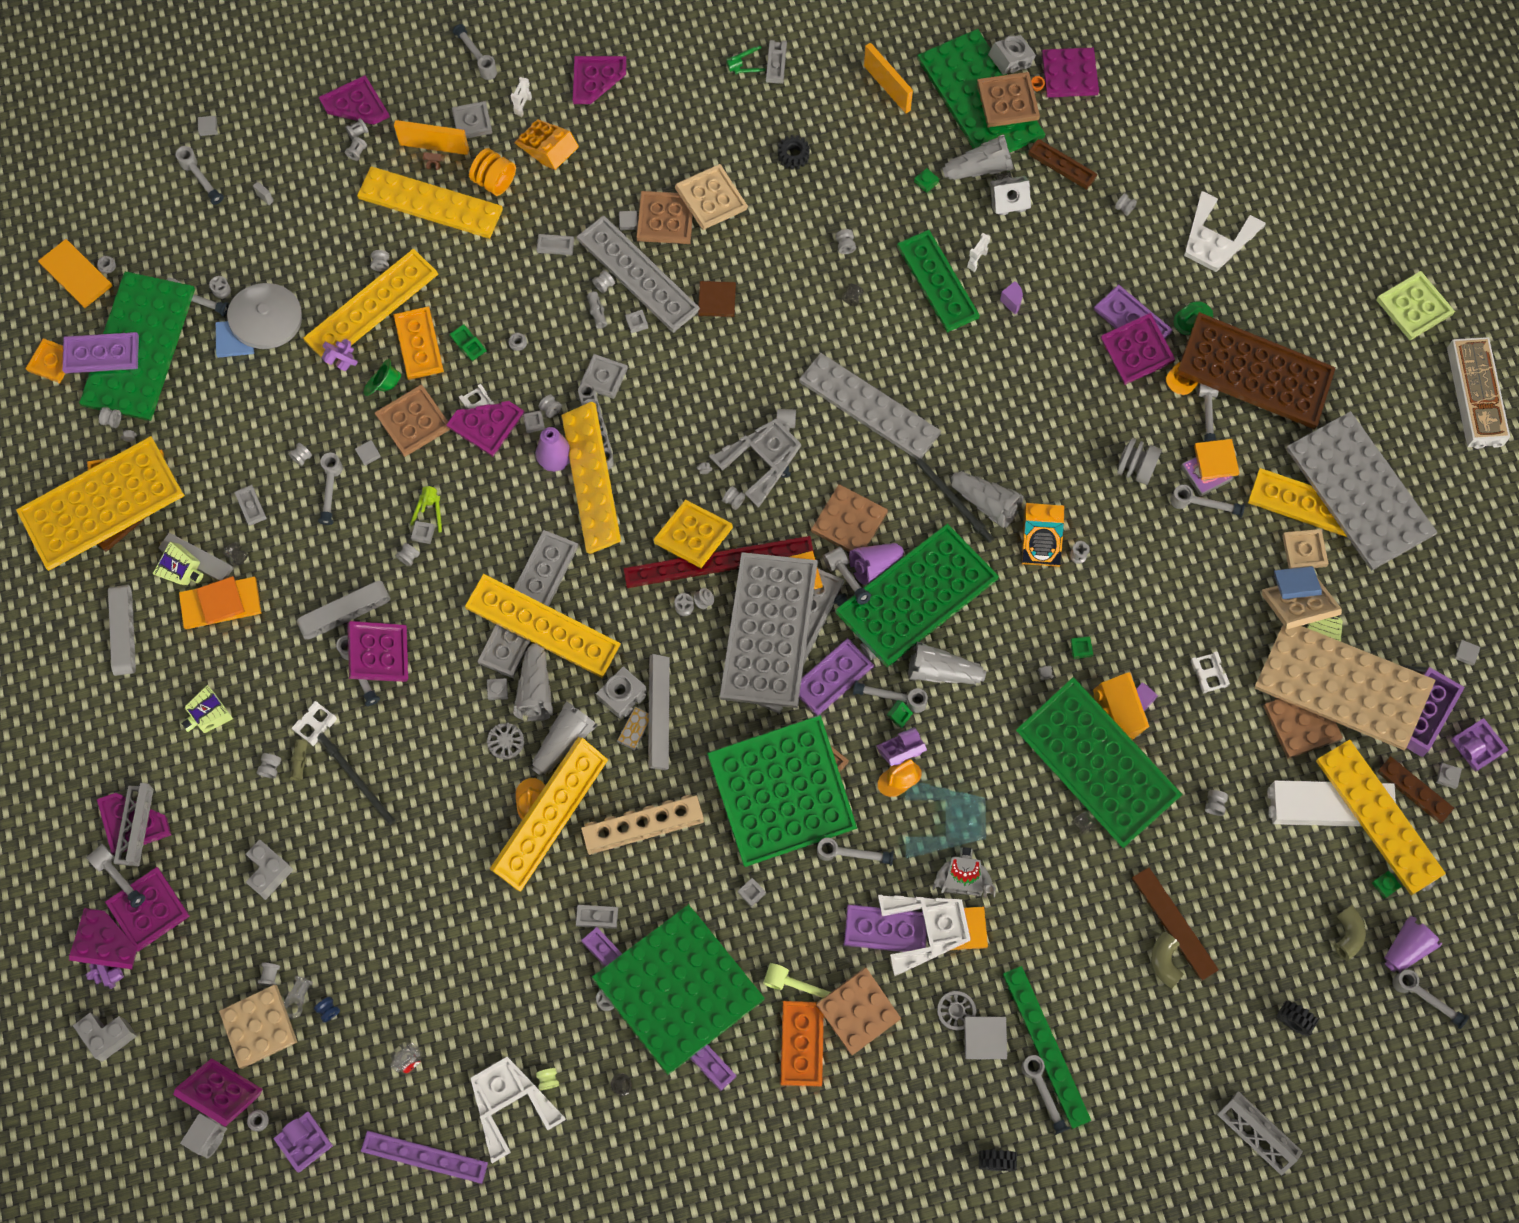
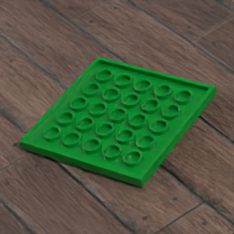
M821 715L707 752L744 867L820 842L824 838H832L857 829Z
M689 904L592 976V980L667 1076L765 1000L764 996Z

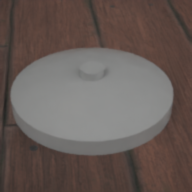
M260 283L243 289L232 299L228 308L227 318L233 335L240 342L257 349H270L287 343L296 335L302 323V311L298 299L291 291L277 284Z

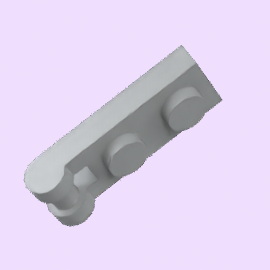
M770 40L766 74L767 83L783 84L787 41L775 42V40Z

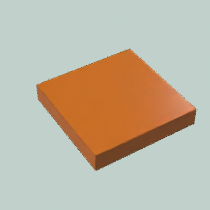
M233 576L196 589L208 625L245 612Z

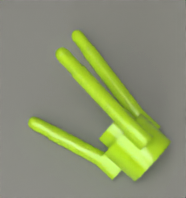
M431 486L422 488V494L419 496L410 526L414 525L420 508L423 513L426 505L431 506L435 503L438 532H442L440 496L437 495L436 488Z

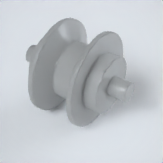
M707 588L700 589L693 596L695 604L700 609H706L714 603V596Z

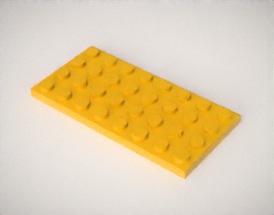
M152 436L16 509L45 568L49 571L185 495Z

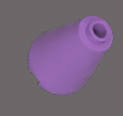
M553 427L545 428L541 432L536 448L537 462L547 471L563 470L568 463L570 464L569 443L557 429Z
M897 543L855 548L849 553L850 566L855 567L856 572L854 575L861 584H870L901 560L904 551Z
M1413 916L1407 918L1384 958L1387 961L1385 965L1392 972L1396 970L1402 972L1442 945L1441 942H1438L1439 938L1423 923L1416 924L1415 921L1417 919Z

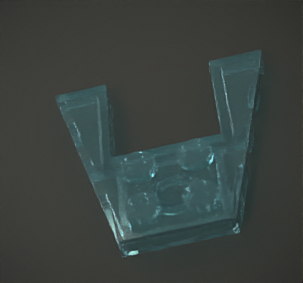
M916 783L906 790V800L946 801V837H906V858L986 839L985 798L963 792L950 791L946 788L933 787L925 783Z

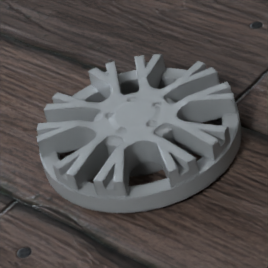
M509 723L498 724L489 732L487 745L492 755L499 759L507 760L516 757L521 752L524 746V737L517 726ZM507 727V731L503 733L501 728ZM497 730L500 732L499 736L495 733ZM518 732L520 737L513 738V735ZM492 736L497 737V740L491 741ZM512 746H515L518 749L514 753H512V751L510 750ZM498 748L503 749L500 755L495 753ZM505 750H508L509 755L505 756Z
M953 991L941 998L937 1014L945 1027L958 1031L963 1030L964 1025L958 1027L957 1020H962L964 1024L963 1016L975 1017L976 1007L970 996L960 991ZM952 995L955 1000L954 1003H952L950 996ZM958 995L965 997L962 1003L957 1001ZM945 999L950 1003L949 1007L942 1004ZM969 1001L970 1004L964 1007L963 1004ZM941 1009H948V1012H941ZM972 1009V1015L966 1014L965 1010ZM945 1015L950 1016V1019L947 1022H945V1020L943 1019V1016ZM952 1019H955L954 1026L950 1025Z

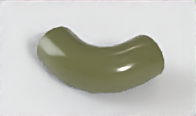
M1350 905L1336 916L1345 928V935L1334 945V948L1338 955L1346 961H1349L1359 952L1366 938L1365 923L1353 905Z
M1163 932L1152 949L1151 963L1158 978L1172 990L1184 975L1172 963V955L1180 944L1173 936Z

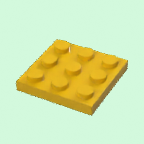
M685 499L654 538V544L702 568L732 530L733 524Z

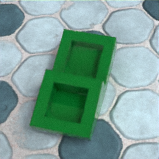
M465 324L449 335L472 362L487 352L478 338L473 336Z

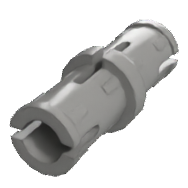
M590 292L587 295L590 304V314L593 315L596 328H604L607 325L604 307L600 303L598 293Z

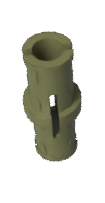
M295 740L294 753L291 757V780H303L304 764L307 763V758L305 757L308 741Z

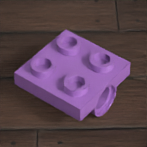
M1484 718L1451 739L1452 743L1475 772L1509 750Z
M915 727L899 733L895 738L876 745L878 752L891 766L899 765L904 760L917 757L922 752L927 751L925 743L921 740Z
M310 1112L288 1123L282 1132L273 1138L298 1173L333 1147V1144Z

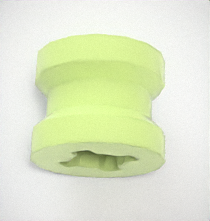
M556 1068L545 1069L536 1073V1077L540 1081L538 1085L539 1090H547L559 1086V1081L555 1076L557 1074Z

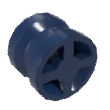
M332 997L323 999L314 1007L316 1013H320L323 1023L333 1019L340 1012L339 1007L333 1004L334 1000Z

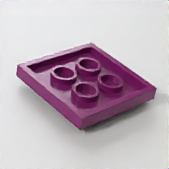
M1094 48L1042 50L1046 98L1096 96L1099 94Z
M1151 313L1100 337L1124 385L1175 362V358Z
M349 621V679L407 682L406 625Z
M158 867L130 885L134 890L144 894L146 897L140 906L133 908L127 898L128 895L123 890L105 901L126 936L136 946L137 952L190 917Z
M211 1058L177 1086L173 1095L226 1127L261 1095L263 1089Z

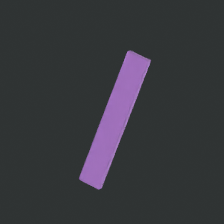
M367 1131L361 1149L363 1153L480 1184L483 1183L488 1162Z

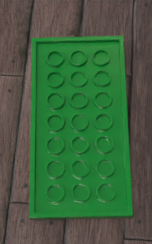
M979 29L918 54L917 60L973 149L998 136L1004 135L1007 147L1011 153L1045 137V132L1037 120L987 127L977 80L1004 75L988 55L991 48Z
M124 272L103 334L137 332L139 335L138 369L90 372L79 402L81 406L97 410L108 407L112 411L120 410L121 415L147 421L152 420L195 292L194 286Z
M947 523L864 587L871 594V598L867 603L858 604L854 595L838 607L835 613L872 653L888 667L914 647L917 642L923 640L995 583L999 576Z
M1072 677L1016 730L1122 848H1125L1183 795L1075 677Z

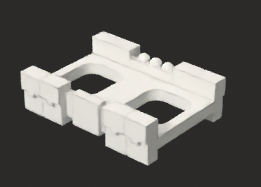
M520 77V83L514 94H511V100L514 105V114L522 117L524 115L522 108L526 100L531 101L532 96L531 92H529V80Z
M984 233L981 234L980 241L976 247L970 250V260L967 268L973 272L977 269V261L980 256H986L988 252L987 245L990 242L991 236Z
M481 384L478 385L477 389L465 396H459L466 409L495 404L488 397ZM478 393L481 400L471 404L468 397Z
M1217 651L1210 655L1191 659L1203 694L1228 687L1230 683L1226 673L1223 674V669L1220 665L1221 659ZM1207 658L1211 659L1213 668L1203 670L1199 661ZM1217 676L1220 685L1210 688L1206 678Z
M316 701L310 706L309 712L302 717V720L299 719L292 727L295 733L303 737L312 746L319 741L318 737L327 730V726L330 728L337 720L335 715ZM319 709L328 714L323 722H319L313 717ZM305 724H309L315 729L310 737H306L300 732Z

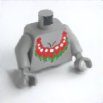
M967 847L961 848L960 857H952L951 861L945 862L937 872L932 890H935L936 887H940L942 889L941 893L947 892L981 896L983 893L984 898H987V893L993 894V897L996 894V887L993 885L987 869L981 865L980 860L972 859L973 849Z

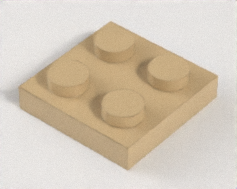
M1321 529L1283 533L1282 537L1289 569L1328 566L1329 563Z

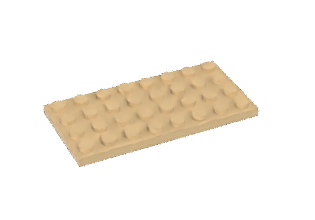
M1283 625L1254 689L1405 751L1436 680L1306 627L1297 626L1286 629Z

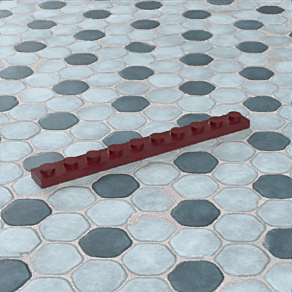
M811 536L714 552L702 568L683 558L624 568L627 588L739 569L742 553L790 557L813 551L814 554Z

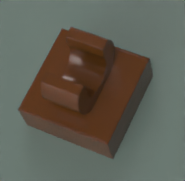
M424 152L423 159L429 160L426 163V168L431 169V164L435 163L436 170H440L441 164L439 161L444 162L445 155Z

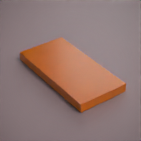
M783 1001L781 1085L822 1087L824 1016L817 1007V1002Z

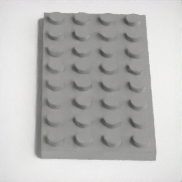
M1351 411L1287 446L1286 450L1371 571L1437 534L1436 529Z
M752 553L741 554L720 700L798 708L818 565L817 560Z

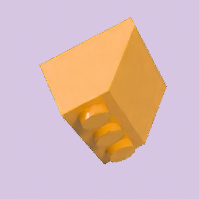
M1130 672L1102 682L1093 689L1094 699L1132 740L1149 727Z

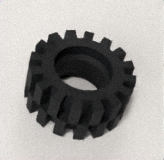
M791 135L790 139L786 136L785 141L781 140V144L779 143L778 160L781 161L782 166L785 164V168L788 169L791 166V170H794V167L800 169V165L804 167L805 163H808L810 147L808 142H805V138L802 137L800 140V136L797 135L794 138V135ZM797 149L801 153L797 156H791L787 154V151Z
M1285 1001L1277 1014L1280 1022H1283L1285 1026L1301 1035L1310 1036L1318 1023L1317 1017L1313 1013L1291 1001Z
M979 1151V1169L1016 1171L1017 1152Z

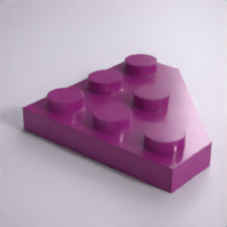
M574 56L573 104H592L626 76V56Z
M366 75L319 97L322 106L329 115L355 121L361 118L364 123L373 125L390 117Z
M510 401L494 405L477 406L466 410L460 409L454 413L446 426L494 457L524 414V410Z
M118 793L97 799L112 855L116 854L126 797ZM150 809L143 845L172 835L165 815ZM135 810L128 817L131 823L133 822ZM131 829L125 833L127 842L130 839Z
M84 908L69 955V961L132 969L137 954L136 946L105 911Z

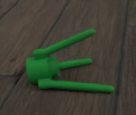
M761 46L753 47L738 55L726 58L729 71H734L735 75L739 73L765 72V68L740 69L743 66L741 58L761 49Z

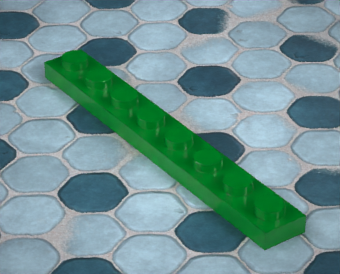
M1020 966L1003 973L1004 980L1038 1056L1044 1062V1069L1071 1130L1091 1122L1092 1120L1023 967Z

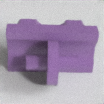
M349 340L337 341L336 346L326 341L324 342L325 352L322 356L324 362L332 365L334 360L338 358L336 366L343 371H346L350 365H357L358 361L353 359L352 352L354 349L351 347Z
M95 964L89 965L91 971L86 974L88 980L94 979L96 984L103 981L104 986H109L110 989L116 987L115 983L124 977L122 970L118 967L110 970L109 966L97 965L96 968Z

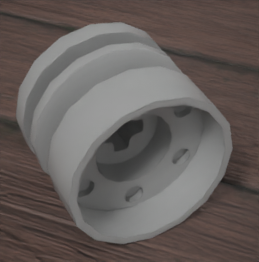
M1132 438L1125 446L1121 455L1117 474L1122 475L1124 469L1127 468L1129 469L1127 478L1135 471L1137 472L1136 481L1148 485L1162 449L1150 445L1146 452L1142 451L1144 442L1141 441L1137 449L1134 447L1137 439Z

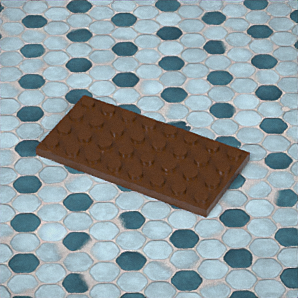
M1199 312L1176 374L1315 430L1318 426L1336 367Z

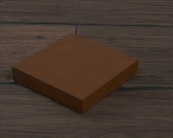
M700 281V310H698V316L735 317L736 282Z

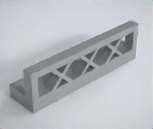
M140 783V786H128L114 859L115 865H140L154 790L147 783ZM133 791L138 792L136 804L132 800ZM135 810L133 822L131 823L128 817ZM131 829L130 839L127 842L125 833ZM128 848L126 860H120L122 852Z
M1239 1091L1217 1114L1281 1176L1298 1161L1303 1152ZM1232 1108L1238 1114V1120L1231 1119L1225 1113ZM1243 1125H1250L1254 1129V1135L1243 1131ZM1259 1140H1266L1270 1144L1271 1150L1261 1148ZM1275 1155L1283 1156L1288 1163L1282 1167L1276 1162Z

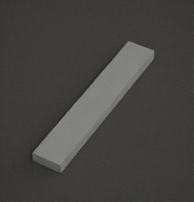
M652 654L649 659L648 768L668 770L670 657Z

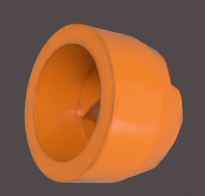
M1035 76L1031 80L1034 91L1038 92L1043 89L1045 81L1042 77Z

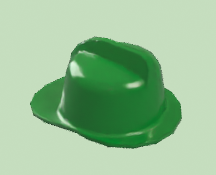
M1200 301L1192 302L1175 315L1174 327L1179 333L1190 335L1198 313L1200 312L1213 318V310L1206 303Z
M386 359L379 370L367 382L363 391L365 396L371 395L376 390L389 391L396 386L401 378V373L391 366L390 359Z

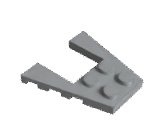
M777 419L756 429V432L751 435H745L733 445H727L722 448V451L709 456L723 471L747 448L751 447L772 468L745 492L746 496L758 508L802 446Z

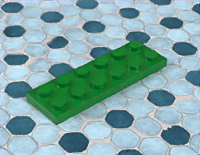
M930 230L897 243L898 250L947 333L979 319L980 314Z

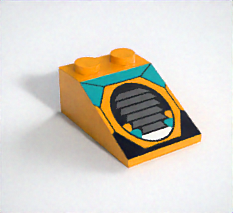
M1026 503L1023 517L1022 564L1060 567L1064 527L1063 505Z

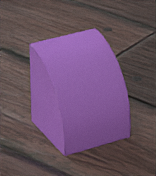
M1016 281L1002 291L1000 301L1014 314H1017L1023 297L1022 289Z
M1143 682L1136 689L1144 711L1159 696Z

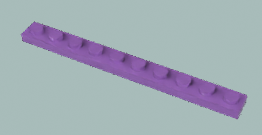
M598 927L582 939V943L604 967L622 955ZM708 1045L690 1058L720 1091L736 1078V1074Z

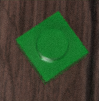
M926 168L914 178V182L927 193L939 183V178Z
M1090 637L1071 638L1073 659L1093 657Z
M897 700L887 716L897 727L902 728L913 712L903 701Z
M1387 871L1372 882L1384 899L1402 887L1390 871Z

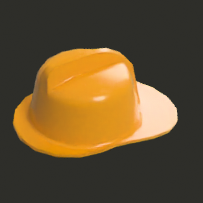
M1178 362L1167 374L1166 383L1173 392L1186 395L1193 391L1198 382L1176 374L1180 362Z
M906 759L899 765L890 766L879 777L878 789L880 793L888 797H895L904 793L920 781L922 776L921 769L911 759Z
M537 778L523 780L516 789L517 812L522 820L545 787V784Z

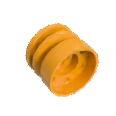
M485 148L473 161L469 177L471 181L481 187L484 186L486 190L498 196L504 193L510 186L515 176L516 166L513 162L505 157H501L490 148Z

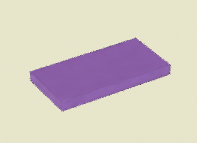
M1119 284L1094 307V311L1115 329L1151 313L1164 339L1173 331V329Z
M137 332L64 337L62 371L64 373L138 369L139 335Z
M847 638L802 677L799 699L818 716L852 687L856 680H860L874 667V664Z
M857 905L847 906L844 946L900 952L926 948L927 930L923 912L908 911L882 916L881 908Z

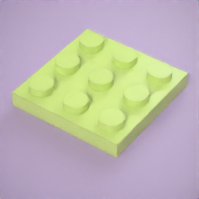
M1421 271L1381 294L1376 299L1409 340L1414 339L1449 318L1455 312Z

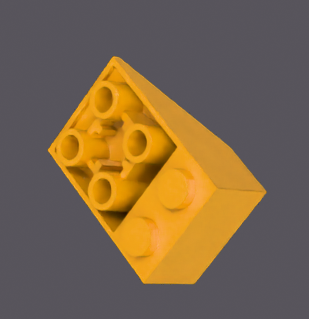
M539 119L533 122L515 141L517 146L541 164L554 170L579 147L569 130Z

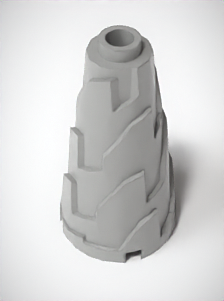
M998 136L981 144L980 147L967 151L964 155L949 160L948 163H945L946 167H943L945 178L949 177L950 180H957L969 176L976 177L988 173L995 174L1013 170L1014 167L1005 136Z
M962 471L959 473L955 472L951 477L950 482H952L954 489L961 493L965 499L976 505L977 509L989 516V519L1003 528L1009 526L1018 514V511H1016L1017 506H1022L1024 496L1012 489H1006L994 482L990 483L978 476L974 477Z
M917 642L913 648L917 653L911 655L908 670V679L973 685H976V683L980 684L981 681L984 682L986 670H983V667L978 663L968 661L922 642Z
M537 644L530 645L527 652H525L513 714L522 720L523 715L528 716L527 721H543L549 719L550 715H553L546 652H544V648Z
M566 701L562 711L551 726L550 732L543 741L540 750L532 760V765L534 766L532 770L540 776L543 773L545 775L547 773L550 774L557 764L564 759L578 737L584 739L597 727V724Z

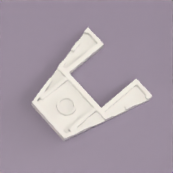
M1202 191L1184 256L1217 272L1237 251L1243 248V245L1263 229L1266 223L1250 215L1236 239L1232 241L1203 226L1218 199Z
M878 895L882 916L922 909L930 945L927 948L891 954L894 976L970 941L962 899H930L924 897L912 898Z
M508 1057L471 1077L492 1163L508 1155L511 1151L491 1115L521 1097L529 1095L547 1130L566 1120Z

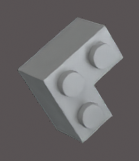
M260 839L246 853L259 866L246 883L266 900L293 869Z
M89 1013L73 1025L94 1058L101 1062L137 1037L127 1020L120 1016L104 1026L98 1016Z

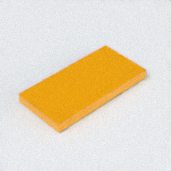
M872 43L865 45L864 67L905 114L911 111L913 89Z
M395 120L394 128L401 146L464 155L469 153L465 130Z
M67 239L38 260L40 265L84 309L113 286Z
M429 306L393 314L408 380L444 372Z
M255 577L236 580L245 612L215 623L262 614ZM197 590L179 592L184 628L191 629L208 625Z

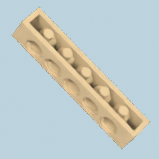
M686 795L681 800L675 802L668 800L657 807L653 805L643 808V811L636 813L635 811H629L624 813V816L618 818L611 816L600 823L589 822L581 829L588 854L591 855L704 823L697 795ZM678 809L686 811V814L683 816H677L675 813ZM660 814L667 816V819L663 822L656 820ZM640 820L648 822L645 827H639L637 823ZM621 825H627L629 827L628 830L623 833L619 832L618 828ZM606 830L609 832V835L606 838H601L599 833Z

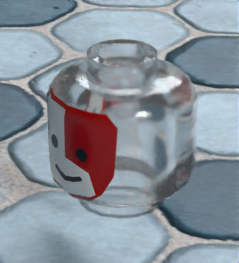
M404 1042L391 1053L392 1062L390 1065L397 1073L401 1071L407 1074L421 1062L420 1056L422 1053L414 1043Z

